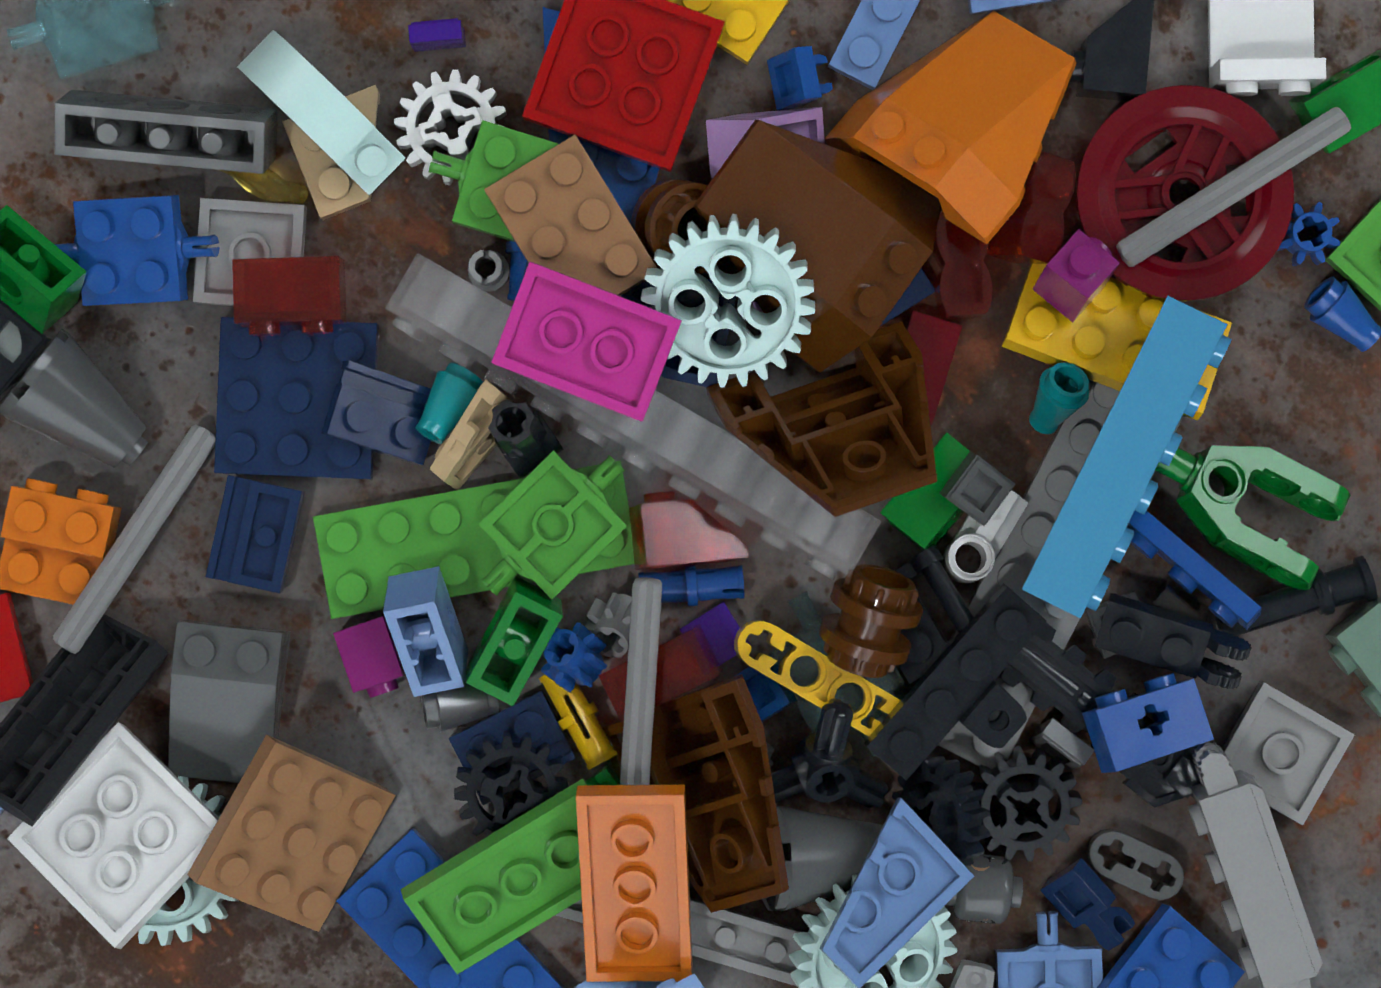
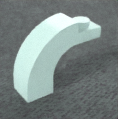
M274 30L237 66L368 195L405 159L340 91Z

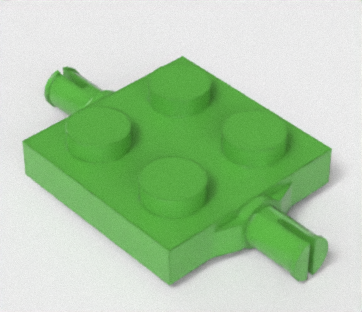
M482 120L475 145L465 160L434 151L432 161L434 162L430 163L428 172L459 180V199L452 219L453 224L515 242L484 189L557 146L559 143Z
M553 450L478 524L496 542L501 556L504 558L481 581L489 587L503 573L504 576L490 588L498 596V593L520 574L534 581L553 600L628 526L609 507L605 495L602 493L625 470L617 464L605 477H602L616 462L608 455L587 477L573 470Z

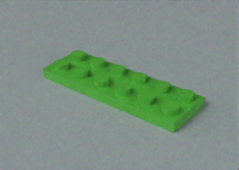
M621 460L616 461L602 477H605L617 464L622 467ZM599 465L573 470L588 477ZM623 472L602 493L605 495L609 507L628 526L579 574L639 563ZM525 478L313 516L331 619L383 610L389 576L437 566L440 567L450 597L489 591L504 574L502 573L489 587L481 579L485 578L504 558L501 556L496 542L478 524ZM520 574L516 576L528 583L534 582L528 578L521 576Z

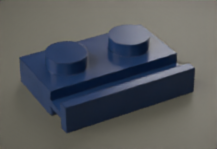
M343 361L340 381L336 384L321 434L408 463L424 465L431 440L421 435L415 427L421 419L431 388L352 361Z
M228 475L205 577L282 593L305 492Z
M543 690L448 738L462 766L471 768L472 765L466 759L467 750L470 748L480 754L483 753V737L489 736L497 745L502 743V736L505 730H509L512 741L520 743L521 738L526 732L531 733V747L535 749L544 742L550 744V753L546 758L548 761L561 758L564 765L576 758ZM510 756L499 758L487 766L496 768L508 762ZM531 762L529 773L534 780L542 776L543 773ZM518 770L514 779H511L510 784L507 787H503V795L520 787ZM476 791L483 806L491 802L489 797L480 795V791Z

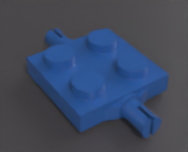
M179 195L73 201L76 228L74 243L55 244L87 271L81 289L83 306L188 300L186 272L190 258L217 257L220 247L200 248V245L218 244L219 240L215 234L211 236L188 237L181 221Z

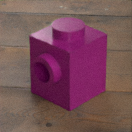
M1078 229L1046 265L1033 290L1071 322H1074L1106 286L1120 262L1112 257L1111 251L1102 241L1088 237Z
M385 616L333 633L353 693L366 689L369 698L399 688L396 678L406 674Z

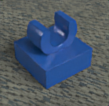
M812 46L794 47L767 60L777 111L795 109L821 98L823 94L833 89L832 83H819L816 67L828 62L824 55H813Z

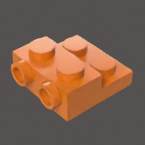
M27 478L25 487L11 486L0 536L5 538L0 559V589L74 605L115 543L122 507L107 505L108 494L78 489L76 498L56 494L58 484Z

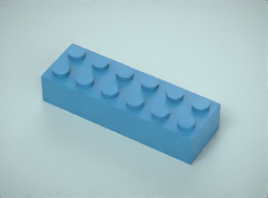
M1167 296L1022 588L1023 591L1080 619L1086 607L1094 611L1097 610L1111 579L1103 575L1110 559L1118 563L1121 562L1134 536V531L1127 528L1134 511L1144 515L1156 493L1158 483L1150 479L1158 463L1169 466L1181 443L1182 435L1174 431L1183 413L1193 418L1206 393L1207 388L1198 383L1207 365L1218 368L1232 339L1223 335L1228 324Z

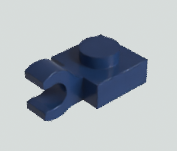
M1082 858L1050 877L1040 889L1074 929L1085 923L1093 932L1098 943L1108 951L1124 941L1121 934L1135 925L1133 918L1126 910L1121 907L1110 906L1116 896Z

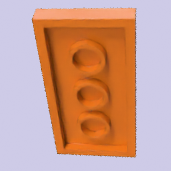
M685 785L577 786L576 811L586 982L666 981L671 978L680 981L692 975Z

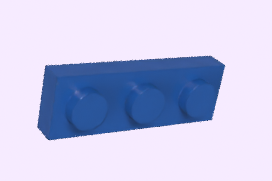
M1134 511L1127 525V528L1134 531L1131 544L1149 559H1152L1156 554L1172 566L1167 572L1168 575L1187 592L1192 593L1198 588L1213 602L1208 606V609L1227 626L1232 628L1238 622L1248 630L1261 615V607L1148 511L1144 515Z

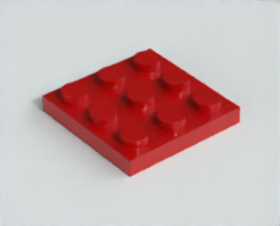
M564 0L522 117L524 120L571 137L576 135L579 140L672 172L725 26V21L667 0Z

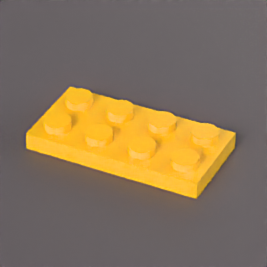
M1037 249L1032 257L1002 347L1052 366L1064 362L1074 364L1085 372L1089 380L1120 391L1166 299L1143 295L1142 292L1126 286L1111 277L1101 292L1077 319L1071 322L1033 290L1044 268L1054 257L1052 254ZM1205 313L1228 324L1223 333L1224 336L1228 337L1232 322ZM1207 365L1198 383L1206 387L1207 390L1192 419L1198 420L1204 413L1218 368Z

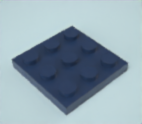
M221 317L214 473L373 480L374 451L321 434L336 384L340 381L343 361H352L377 370L379 324Z

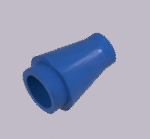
M1330 277L1323 281L1305 302L1304 308L1311 313L1310 320L1353 344L1361 352L1373 346L1381 336V327L1374 321L1347 281L1340 283L1334 277Z

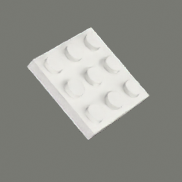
M118 722L102 738L33 827L22 822L7 839L114 948L122 949L189 878L187 874L219 818L125 725Z

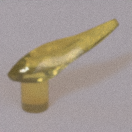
M269 168L264 174L220 170L233 177L246 191L264 200L301 205L308 197V189L305 185L289 182Z

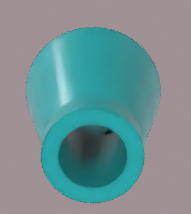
M1064 362L1047 368L1041 374L1034 407L1029 415V422L1036 431L1042 434L1054 433L1060 424L1088 401L1089 380L1085 372L1074 364Z
M449 363L444 371H438L421 419L415 427L416 430L427 439L442 444L447 435L457 425L483 381L467 368L455 363Z

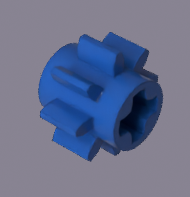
M1321 202L1314 204L1307 213H1304L1298 203L1293 205L1291 215L1293 220L1290 221L1286 235L1277 250L1287 249L1293 254L1292 266L1300 265L1304 261L1305 256L1310 255L1315 265H1319L1325 262L1322 248H1336L1340 246L1341 242L1332 237V227L1340 220L1339 218L1328 220L1322 215L1323 207ZM1313 226L1317 236L1311 240L1301 242L1297 233L1304 228Z
M577 622L572 631L568 629L561 630L557 627L543 651L548 663L541 668V671L567 692H571L575 684L587 685L590 688L593 686V682L600 676L602 670L607 667L600 654L607 645L581 623Z

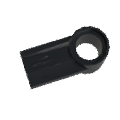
M507 399L492 409L493 418L488 429L494 436L497 446L520 478L534 470L553 450L557 454L564 450L538 410L536 412L532 411L526 402L513 403Z

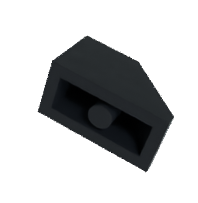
M1131 0L1091 33L1081 44L1080 51H1072L1071 56L1075 58L1077 64L1070 82H1077L1076 97L1130 101L1146 93L1154 0Z

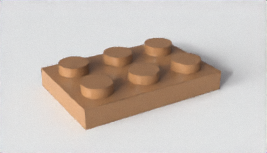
M573 135L484 189L528 264L529 262H534L619 296L645 282L647 268H657L576 135Z

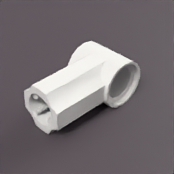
M1011 490L985 526L967 516L954 539L948 544L943 553L944 561L942 565L948 576L960 583H972L986 577L992 570L995 558L1027 507L1028 502ZM961 545H970L979 551L981 564L975 573L964 572L958 567L955 555Z

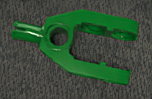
M1211 445L1195 455L1178 447L1169 466L1159 462L1155 469L1160 474L1179 483L1180 492L1176 501L1211 547L1282 584L1301 590H1309L1311 588L1319 566L1309 558L1288 548V542L1279 537L1273 540L1240 523L1242 518L1236 515L1235 508L1240 498L1246 492L1248 482L1310 515L1327 521H1339L1351 496L1345 487L1270 447ZM1210 474L1216 475L1224 484L1225 491L1223 496L1217 495L1209 486L1208 479Z

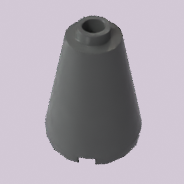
M64 329L57 333L47 345L46 350L34 361L0 405V414L3 417L113 468L121 460L130 466L148 444V441L141 436L147 428L74 338Z
M776 805L789 890L778 895L763 898L762 900L767 910L785 911L815 902L818 897L823 899L834 896V884H838L845 892L850 890L852 875H858L883 825Z

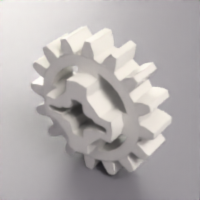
M452 70L448 82H443L436 71L432 72V86L426 89L416 81L412 85L418 95L414 101L401 98L399 102L408 112L407 117L394 119V124L397 128L407 131V135L396 140L397 145L400 149L412 148L414 150L409 154L406 161L411 168L424 162L423 176L428 180L436 173L428 172L430 163L434 161H432V156L423 148L428 147L430 149L438 146L448 151L450 156L465 160L470 152L469 146L475 134L479 132L482 120L497 124V120L507 115L504 106H490L497 96L493 88H489L482 93L479 92L481 80L476 75H473L467 84H464L458 70ZM451 94L466 96L480 107L476 108L474 106L466 109L454 103ZM433 101L435 108L428 121L419 124L418 127L422 111ZM449 116H454L458 123L465 122V125L458 128L459 137L455 139H450L446 132L439 133V130L446 127L445 119ZM442 176L445 185L452 184V178Z

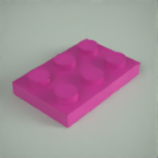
M529 262L491 363L643 422L682 320L542 265Z

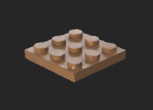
M266 734L187 875L199 885L319 932L396 795L386 787Z

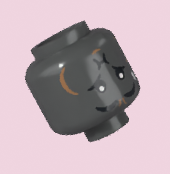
M983 854L973 857L974 864L966 868L974 877L946 906H952L955 916L962 921L1001 924L1008 918L1011 907L1020 908L1023 878L1014 876L1010 860L1003 856Z

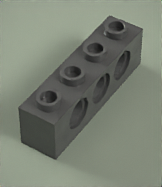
M70 90L55 102V155L264 174L276 159L277 108Z

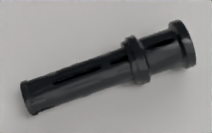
M1361 555L1353 559V564L1325 573L1318 569L1309 590L1286 587L1251 598L1261 607V615L1248 630L1238 622L1230 628L1216 616L1215 620L1219 630L1233 636H1239L1318 611L1320 615H1331L1335 613V607L1364 598L1368 602L1375 601L1378 598L1377 589L1370 567L1364 556Z

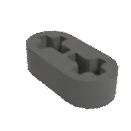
M1104 829L1095 833L1088 842L1086 849L1087 860L1094 870L1102 876L1157 900L1169 899L1176 895L1183 885V868L1177 859L1167 852L1114 829ZM1114 839L1120 840L1118 849L1125 855L1132 857L1129 866L1118 861H1112L1108 867L1102 866L1104 857L1098 853L1101 844L1110 846ZM1162 861L1167 862L1165 871L1171 875L1170 882L1168 884L1159 882L1155 889L1150 888L1152 879L1138 871L1141 862L1154 868H1158Z

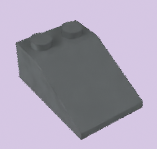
M196 620L177 621L171 668L168 769L175 776L239 783L266 734L278 739L291 631Z

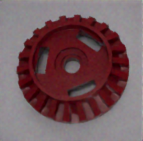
M1169 86L1149 91L1128 101L1113 112L1100 126L1089 142L1078 170L1076 180L1077 195L1075 199L1076 210L1082 226L1081 231L1088 237L1102 241L1111 251L1112 257L1120 262L1113 273L1118 281L1152 298L1166 299L1167 296H1170L1180 302L1206 300L1232 291L1247 282L1271 260L1286 235L1293 210L1294 183L1292 170L1290 168L1245 197L1247 210L1245 216L1231 217L1230 207L1172 242L1186 249L1181 262L1168 261L1153 254L1134 267H1129L1120 257L1116 248L1117 244L1137 231L1138 228H1142L1175 207L1169 197V189L1172 183L1178 180H1188L1196 186L1199 192L1227 174L1226 166H1241L1280 141L1273 128L1256 110L1228 93L1202 86ZM1167 132L1175 145L1134 174L1124 159L1160 133Z

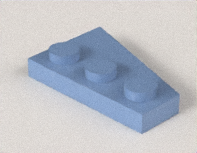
M902 798L896 799L819 948L856 988H861L974 877Z

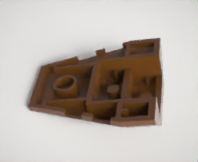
M755 119L696 201L694 207L707 228L710 215L716 217L720 228H727L731 215L737 214L740 229L747 230L751 221L757 218L759 219V235L764 237L770 230L776 227L779 229L777 242L779 248L792 241L796 244V252L790 262L806 259L808 263L807 272L798 279L814 281V292L803 298L815 301V313L802 316L811 323V332L808 335L795 334L801 341V351L794 354L815 371L822 372L873 337L932 254L940 203L924 189L887 166ZM725 256L728 261L734 264L738 272L742 271L746 266L743 260L737 256ZM760 295L753 300L759 304L764 313H771L781 305L775 297L770 295Z
M902 321L878 329L872 338L854 349L856 368L771 397L756 371L748 373L747 386L742 387L738 378L735 377L727 380L724 388L720 387L719 383L706 387L707 395L723 425L729 432L834 517L937 482L923 357Z
M743 675L731 677L654 706L649 785H685L689 881L710 912L713 913L789 890L764 726ZM624 719L602 728L612 748L618 754L610 760L619 780L621 774Z

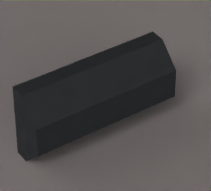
M103 614L79 652L74 654L64 648L58 651L0 723L1 808L33 827L164 662L168 652L158 641Z

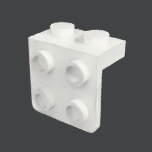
M1208 0L1209 88L1226 90V93L1234 97L1257 95L1258 89H1278V94L1281 96H1300L1310 94V88H1314L1326 79V58H1314V0Z

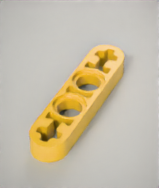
M761 620L750 621L737 631L734 639V649L738 658L743 663L820 709L825 704H828L829 700L835 698L836 691L841 685L851 682L856 683L863 692V701L861 706L856 711H853L851 727L868 737L882 723L873 717H869L867 727L861 724V720L871 712L875 696L877 695L882 698V701L875 708L888 715L901 701L863 677L835 666L826 655L771 623ZM763 630H766L769 633L766 642L782 652L784 651L785 642L793 646L782 658L777 674L770 670L777 660L763 653H759L755 659L749 656L752 649L746 643L749 634L759 636ZM801 656L812 657L818 665V676L808 686L795 684L790 676L791 664L796 658Z

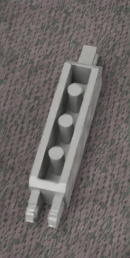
M1215 741L1213 743H1202L1196 749H1193L1195 752L1192 754L1194 757L1193 762L1196 764L1195 769L1200 780V784L1191 787L1196 804L1187 806L1198 837L1204 834L1208 836L1213 852L1204 854L1211 877L1215 884L1224 882L1229 896L1228 900L1221 902V906L1231 932L1240 930L1246 947L1237 950L1248 980L1257 977L1263 988H1311L1310 978L1317 976L1323 962L1264 790L1257 784L1253 775L1242 770L1234 772L1233 767L1229 764L1228 756Z

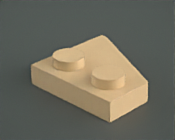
M373 85L345 96L376 128L377 110L380 104V93L377 86ZM291 119L282 121L322 220L371 202L372 193L368 195Z
M486 379L479 387L449 438L438 448L430 470L445 483L459 490L497 446L494 436L488 429L493 418L492 409L507 399L511 402L513 401Z

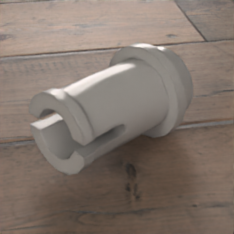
M479 250L472 255L468 264V275L475 287L482 291L491 292L500 289L507 282L510 273L509 264L501 254L491 250ZM484 263H495L496 268L492 275L488 276L487 279L480 276L479 270Z

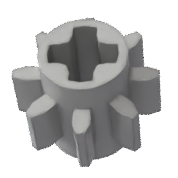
M612 593L607 603L596 598L587 614L588 621L585 627L606 643L607 646L600 652L604 656L622 659L629 648L632 597L629 595Z

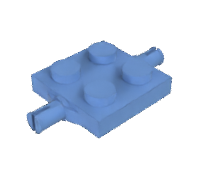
M1044 911L1036 912L1038 943L1021 949H995L996 988H1097L1103 980L1102 948L1100 946L1071 947L1059 943L1058 912L1047 911V914ZM1047 914H1048V932H1047Z

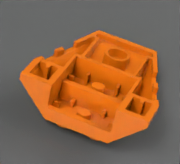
M992 11L858 99L824 139L826 144L870 161L875 158L939 199L944 216L948 221L987 245L1022 201L1026 191L1024 184L1033 162L1038 161L1043 148L1042 139L1050 119L1054 120L1077 63L1073 56L1001 14Z

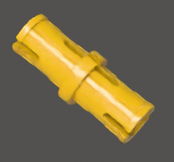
M541 676L539 680L543 683L561 717L558 724L562 731L566 729L569 731L587 764V769L591 770L618 755L616 750L612 748L595 716V713L599 711L594 702L588 703L580 686L575 684L574 689L571 692H567L548 676ZM567 695L569 696L570 700L572 701L576 709V712L578 713L580 719L585 725L590 735V738H588V736L586 735L576 713H574L569 701L567 700Z

